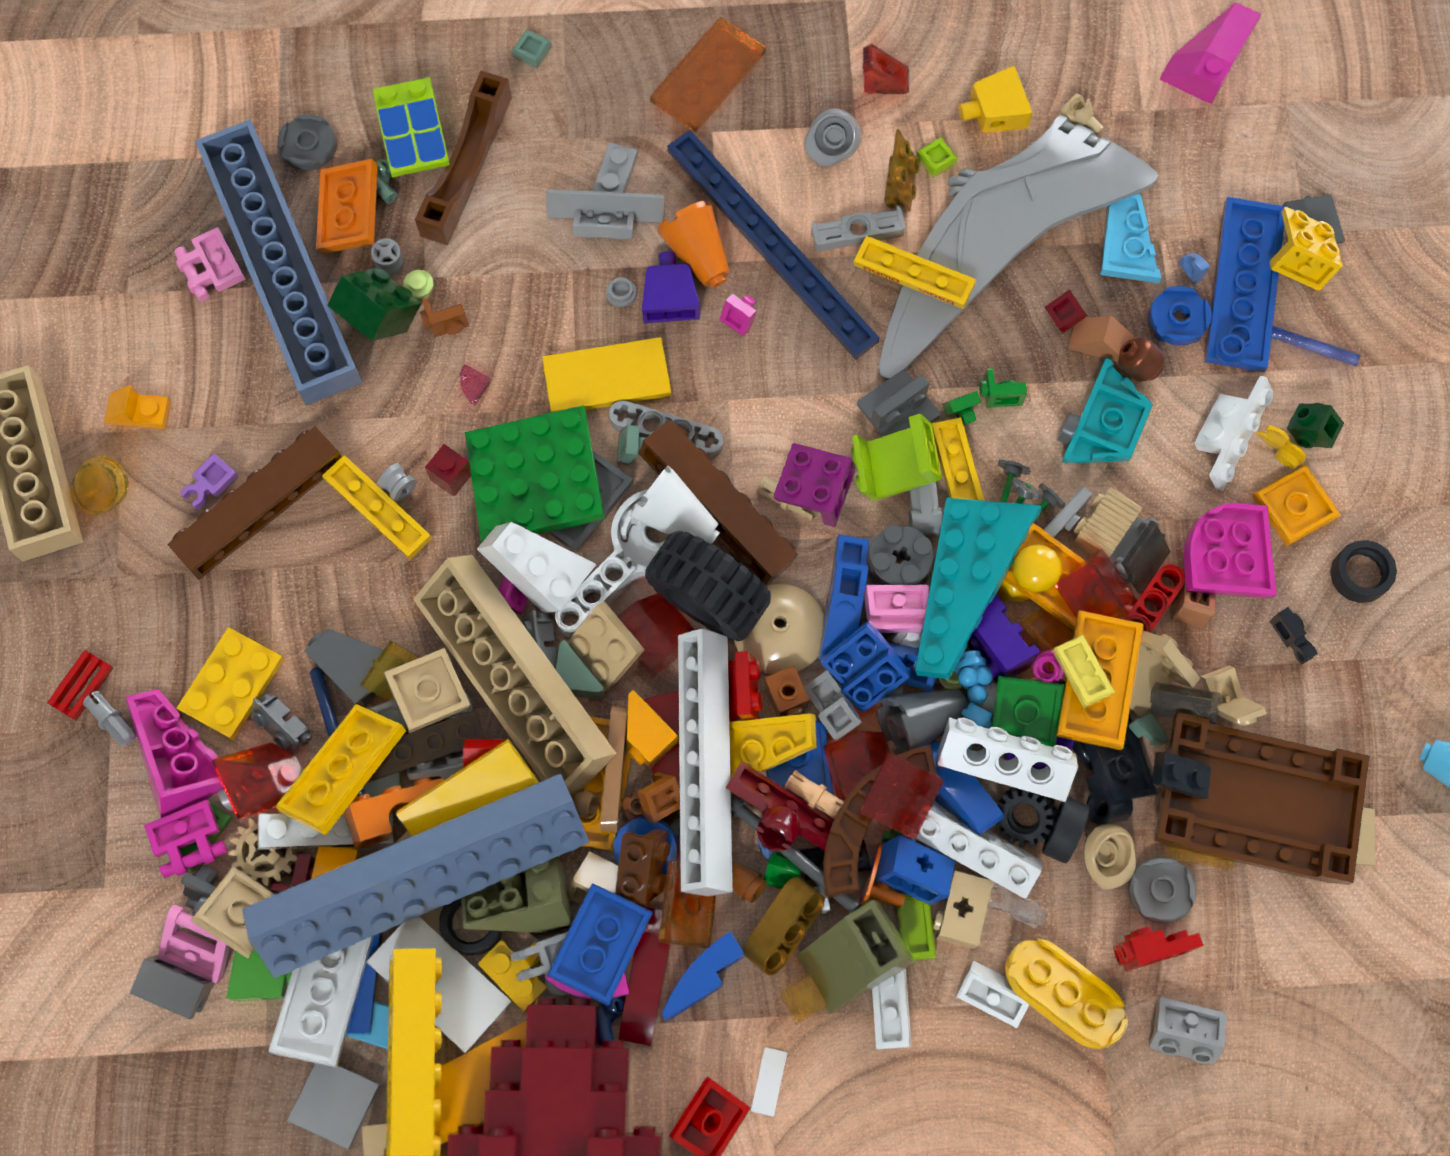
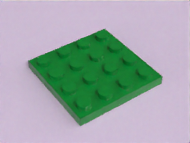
M584 405L465 432L481 543L496 526L513 522L535 534H542L605 519L588 418Z

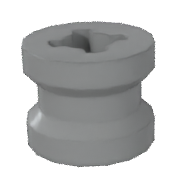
M381 239L374 243L371 248V256L375 267L386 271L390 276L398 274L404 266V258L399 244L392 239Z
M396 463L383 472L377 485L383 491H388L390 498L398 503L412 493L417 485V480L411 475H406L404 468Z

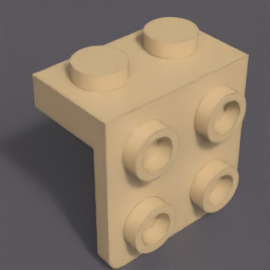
M1142 631L1130 711L1138 717L1145 715L1170 680L1193 688L1200 679L1192 668L1193 663L1191 660L1181 654L1177 649L1178 643L1166 634L1159 636Z

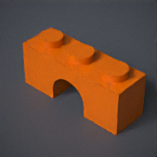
M426 777L413 783L414 786L402 789L398 785L385 789L382 795L370 797L369 794L355 797L344 812L355 850L386 842L392 834L389 815L397 812L444 781V779L433 780L432 777Z

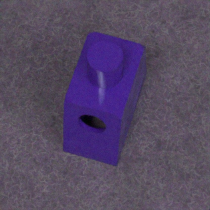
M665 251L659 253V265L649 266L646 269L642 301L643 324L700 320V304L690 266L688 264H677L674 252Z

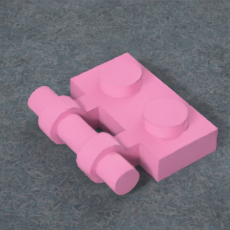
M218 227L191 239L195 250L187 253L185 247H178L174 250L177 258L176 264L179 270L185 273L188 279L187 286L199 301H205L209 298L206 288L212 283L217 291L220 292L245 280ZM203 262L207 271L198 274L195 268L196 264Z

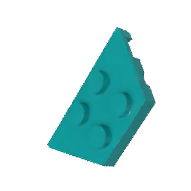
M1108 358L1105 359L1080 417L1079 424L1062 459V462L1065 464L1129 461L1153 404L1144 394L1136 390L1135 385L1127 377L1124 379L1113 367L1114 363Z

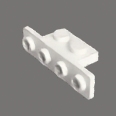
M1260 376L1248 399L1219 394L1194 442L1197 450L1219 455L1209 474L1215 489L1223 492L1227 483L1233 479L1235 467L1240 457L1245 455L1253 432H1256L1260 426L1261 416L1265 408L1270 406L1273 400V390L1267 377Z

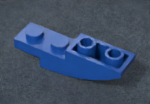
M840 534L836 539L829 598L826 600L818 658L820 662L824 655L842 642L843 638L849 637L859 628L869 567L866 566L870 542L868 539Z

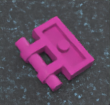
M208 800L144 825L154 856L169 855L171 862L159 867L163 878L174 874L180 876L187 873L188 868L203 862L209 864L216 861L217 856L228 852L223 840L212 845L210 844L208 837L219 833L220 829ZM194 842L197 843L198 851L182 856L180 848Z

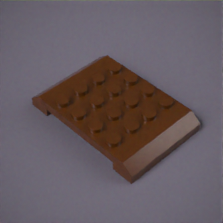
M1180 712L1174 715L1168 752L1211 766L1208 799H1196L1163 788L1155 841L1169 847L1321 882L1344 885L1354 883L1369 755L1338 748L1334 751L1212 724L1209 723V719Z

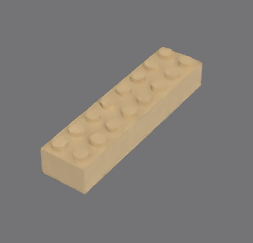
M467 555L447 558L414 597V602L540 780L544 781L562 774L570 796L580 792L617 753L474 556Z

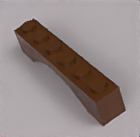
M480 71L470 94L464 123L449 160L450 165L446 167L435 186L426 194L415 218L420 237L445 245L449 244L512 99L507 78Z

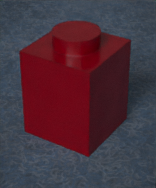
M445 444L441 446L425 466L429 479L454 497L471 477L469 461Z

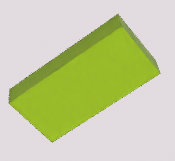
M906 895L902 908L896 906L899 934L914 960L935 959L936 949L930 905Z

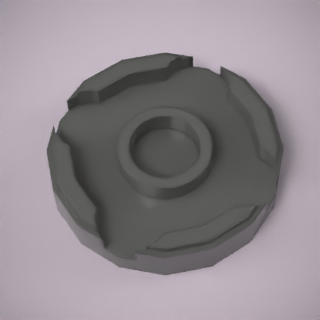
M312 114L300 115L295 117L294 121L289 124L287 122L281 128L278 135V149L284 161L292 168L301 171L316 170L325 166L333 158L337 150V138L333 128L322 117Z

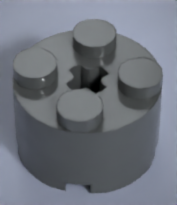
M890 525L886 527L874 539L868 557V572L874 585H924L933 563L932 543L923 533L913 527L904 525ZM898 558L904 559L901 564L896 563Z

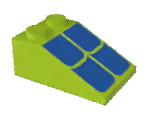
M430 77L372 89L392 177L450 165Z

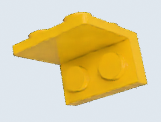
M1285 207L1281 213L1288 242L1269 261L1270 268L1275 272L1320 291L1343 267L1334 230L1326 222H1318L1309 218L1300 210L1294 211Z

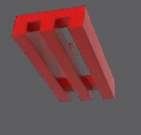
M84 650L47 703L77 721L86 708L83 705L84 699L88 695L91 699L93 698L91 693L99 690L113 670V667ZM98 666L101 667L72 710L68 709L77 695L86 686L87 681Z

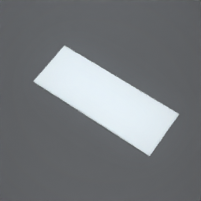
M768 1047L764 1048L751 1112L774 1117L788 1052Z

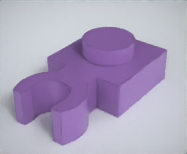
M214 453L192 474L197 482L185 486L180 494L185 500L192 494H198L197 499L192 502V505L196 510H199L206 504L207 496L210 493L218 498L239 476Z

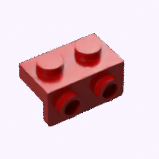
M748 651L735 652V660L728 661L729 722L759 719V711L762 710V697L758 691V679L761 677L760 663Z

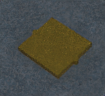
M390 640L378 659L372 661L373 666L360 685L388 701L394 700L384 672L421 657Z

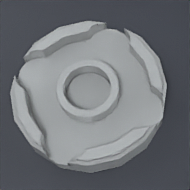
M1158 856L1146 860L1135 869L1134 875L1129 881V896L1134 908L1141 916L1155 923L1167 924L1180 920L1190 911L1196 900V884L1192 873L1187 868H1184L1182 864L1178 863L1177 860Z

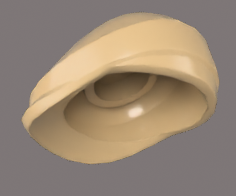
M1105 824L1097 827L1089 834L1084 844V858L1092 879L1104 890L1115 889L1127 883L1134 875L1136 869L1134 842L1128 831L1115 824Z

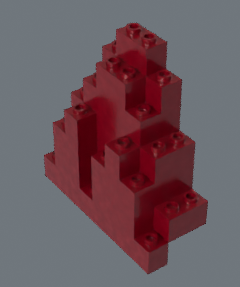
M536 998V1005H527L526 1047H521V1040H500V1046L491 1047L490 1089L485 1090L484 1124H463V1126H458V1131L448 1134L447 1156H662L663 1133H655V1126H635L633 1132H629L630 1048H623V1041H603L602 1048H597L598 1006L590 1005V999L570 998L569 1005H556V998Z

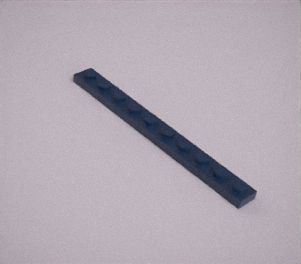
M688 130L667 145V152L855 360L879 343L880 337L691 130Z

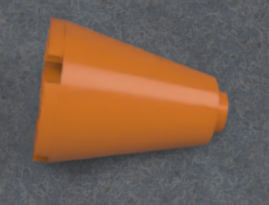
M704 201L691 204L674 213L676 218L670 224L665 219L658 226L657 231L661 238L684 264L690 266L691 272L703 286L710 285L711 288H716L728 280L726 276L730 273L714 211L709 201L706 204Z

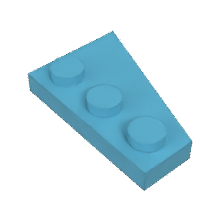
M1136 194L1108 206L1100 275L1160 283L1162 277L1160 269H1157L1154 245L1150 241L1149 225L1141 194Z

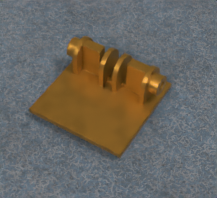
M896 129L893 155L889 159L884 201L887 202L886 206L889 208H896L898 204H903L906 210L910 212L912 200L916 198L914 182L915 174L919 173L920 163L918 156H915L911 150L909 141L905 140L899 129Z

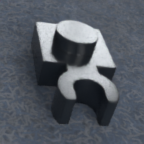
M1289 607L1277 613L1269 621L1286 647L1291 646L1296 659L1301 665L1318 654L1312 643L1305 638L1307 633L1304 630L1302 619L1296 613H1292Z

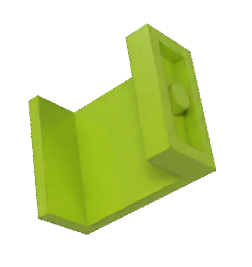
M917 414L909 417L911 428L868 442L858 434L852 436L854 447L851 448V456L858 469L859 475L856 476V484L860 493L873 501H877L942 480L932 423L923 415Z

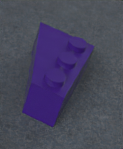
M997 595L986 607L979 626L975 627L968 640L970 650L980 651L981 656L986 659L987 667L992 671L993 679L996 683L998 675L1015 677L1031 668L1035 658L1040 653L1035 644L1029 647L1019 635L1023 633V628L1018 622L1014 625L1011 623L1005 613L1007 608Z

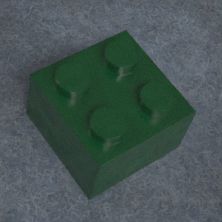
M375 268L341 275L327 306L368 339L376 341L406 333L421 302L413 297L409 289L399 286L390 279V275L386 271Z

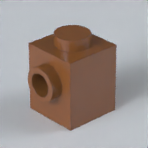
M795 666L765 677L764 686L778 717L805 713L804 709L809 706V698Z

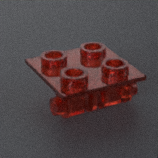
M888 752L859 813L911 839H916L926 816L929 814L930 808L933 806L939 789L942 788L941 785L944 779Z

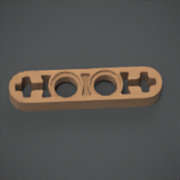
M612 706L608 742L617 754L606 764L601 832L618 833L627 739L628 707Z

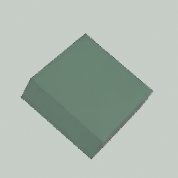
M526 29L513 48L512 55L538 69L552 48L551 41Z

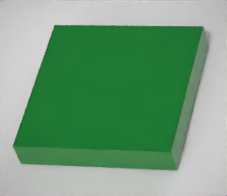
M998 675L991 727L1001 728L1007 731L1009 735L1019 738L1022 736L1033 737L1043 745L1054 747L1057 740L1056 734L1064 684Z

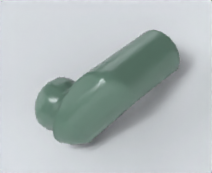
M379 159L376 161L378 164L376 193L387 204H391L396 200L398 194L389 185L391 172L388 161Z

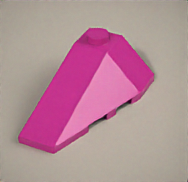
M1235 2L1173 54L1160 80L1212 105L1261 14Z
M159 689L126 696L151 790L161 818L208 800L226 785V779L215 752L203 744L199 739V734L193 728L190 729L180 718V713Z

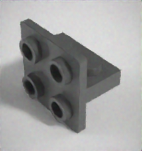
M901 370L857 401V407L882 437L911 428L909 417L921 414L931 423L940 417V411L927 397L930 383L923 375L913 380L906 370Z

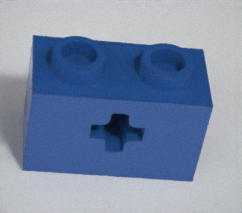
M899 835L882 844L875 880L928 905H932L949 897L955 861L944 856L943 853L936 849L927 848L916 843L915 839L909 836Z

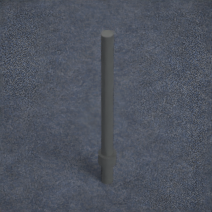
M731 793V815L735 818L740 817L756 831L761 818L747 807V802L744 799ZM793 845L788 850L780 851L824 889L823 871ZM850 894L833 897L851 913L862 905Z

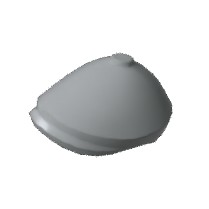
M836 108L828 109L819 114L812 122L804 140L805 150L816 164L821 166L834 165L848 159L855 153L861 142V129L856 119L848 112Z

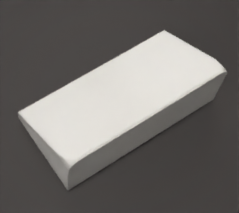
M976 961L972 962L956 996L1015 1028L1018 1027L1029 1007V1004L1012 990L1007 977Z

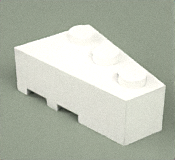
M513 522L496 526L477 548L542 613L560 611L597 565Z

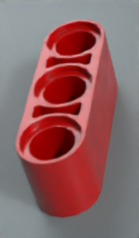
M1174 564L1162 566L1124 620L1142 623V631L1151 633L1183 587L1185 582L1183 570ZM1161 577L1170 578L1174 583V587L1165 586L1161 581ZM1144 602H1153L1157 607V612L1147 610Z

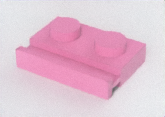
M867 585L864 594L867 620L879 633H922L929 597L928 585Z

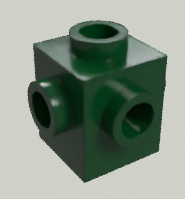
M1299 403L1289 421L1287 429L1295 438L1296 443L1304 448H1332L1344 422L1331 405Z

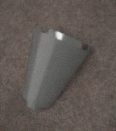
M956 688L893 695L880 699L879 702L883 703V706L877 708V715L885 741L892 740L896 746V749L892 750V752L898 755L914 748L927 746L944 734L949 717L953 719L966 718L961 712L963 708L967 709L970 701L965 693H961Z

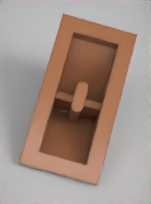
M1111 315L1084 318L1073 326L1067 349L1118 362L1122 345L1126 341L1132 340L1134 335Z
M1185 580L1178 595L1172 620L1203 629L1215 614V594L1187 592Z

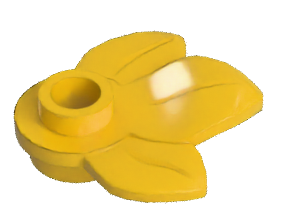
M1267 425L1265 428L1267 433L1256 432V435L1267 445L1277 450L1274 456L1283 465L1295 469L1298 465H1302L1307 457L1304 451L1298 445L1291 443L1288 435L1282 429L1273 425Z

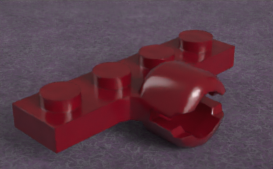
M741 761L725 788L763 813V817L756 829L761 844L769 850L780 852L791 848L797 836H801L825 851L834 819L817 808L810 807L809 803Z

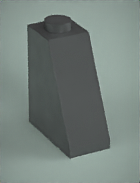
M330 629L315 635L309 641L308 648L304 650L311 660L355 705L358 704L364 708L389 686L384 672L406 664L397 654Z

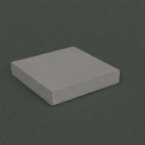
M315 1063L287 1121L346 1149H351L381 1085L339 1065L335 1068Z

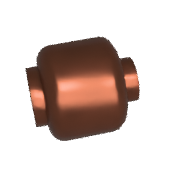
M1143 336L1126 341L1122 345L1118 364L1134 380L1138 382L1150 381L1157 378L1163 371L1164 353L1148 338Z

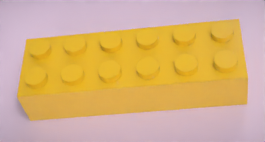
M393 949L389 959L386 1156H440V1136H434V1124L440 1122L441 1103L440 1100H434V1088H437V1085L441 1083V1064H435V1053L438 1052V1049H441V1028H435V1018H438V1014H441L442 996L441 993H435V984H438L442 976V958H436V949Z

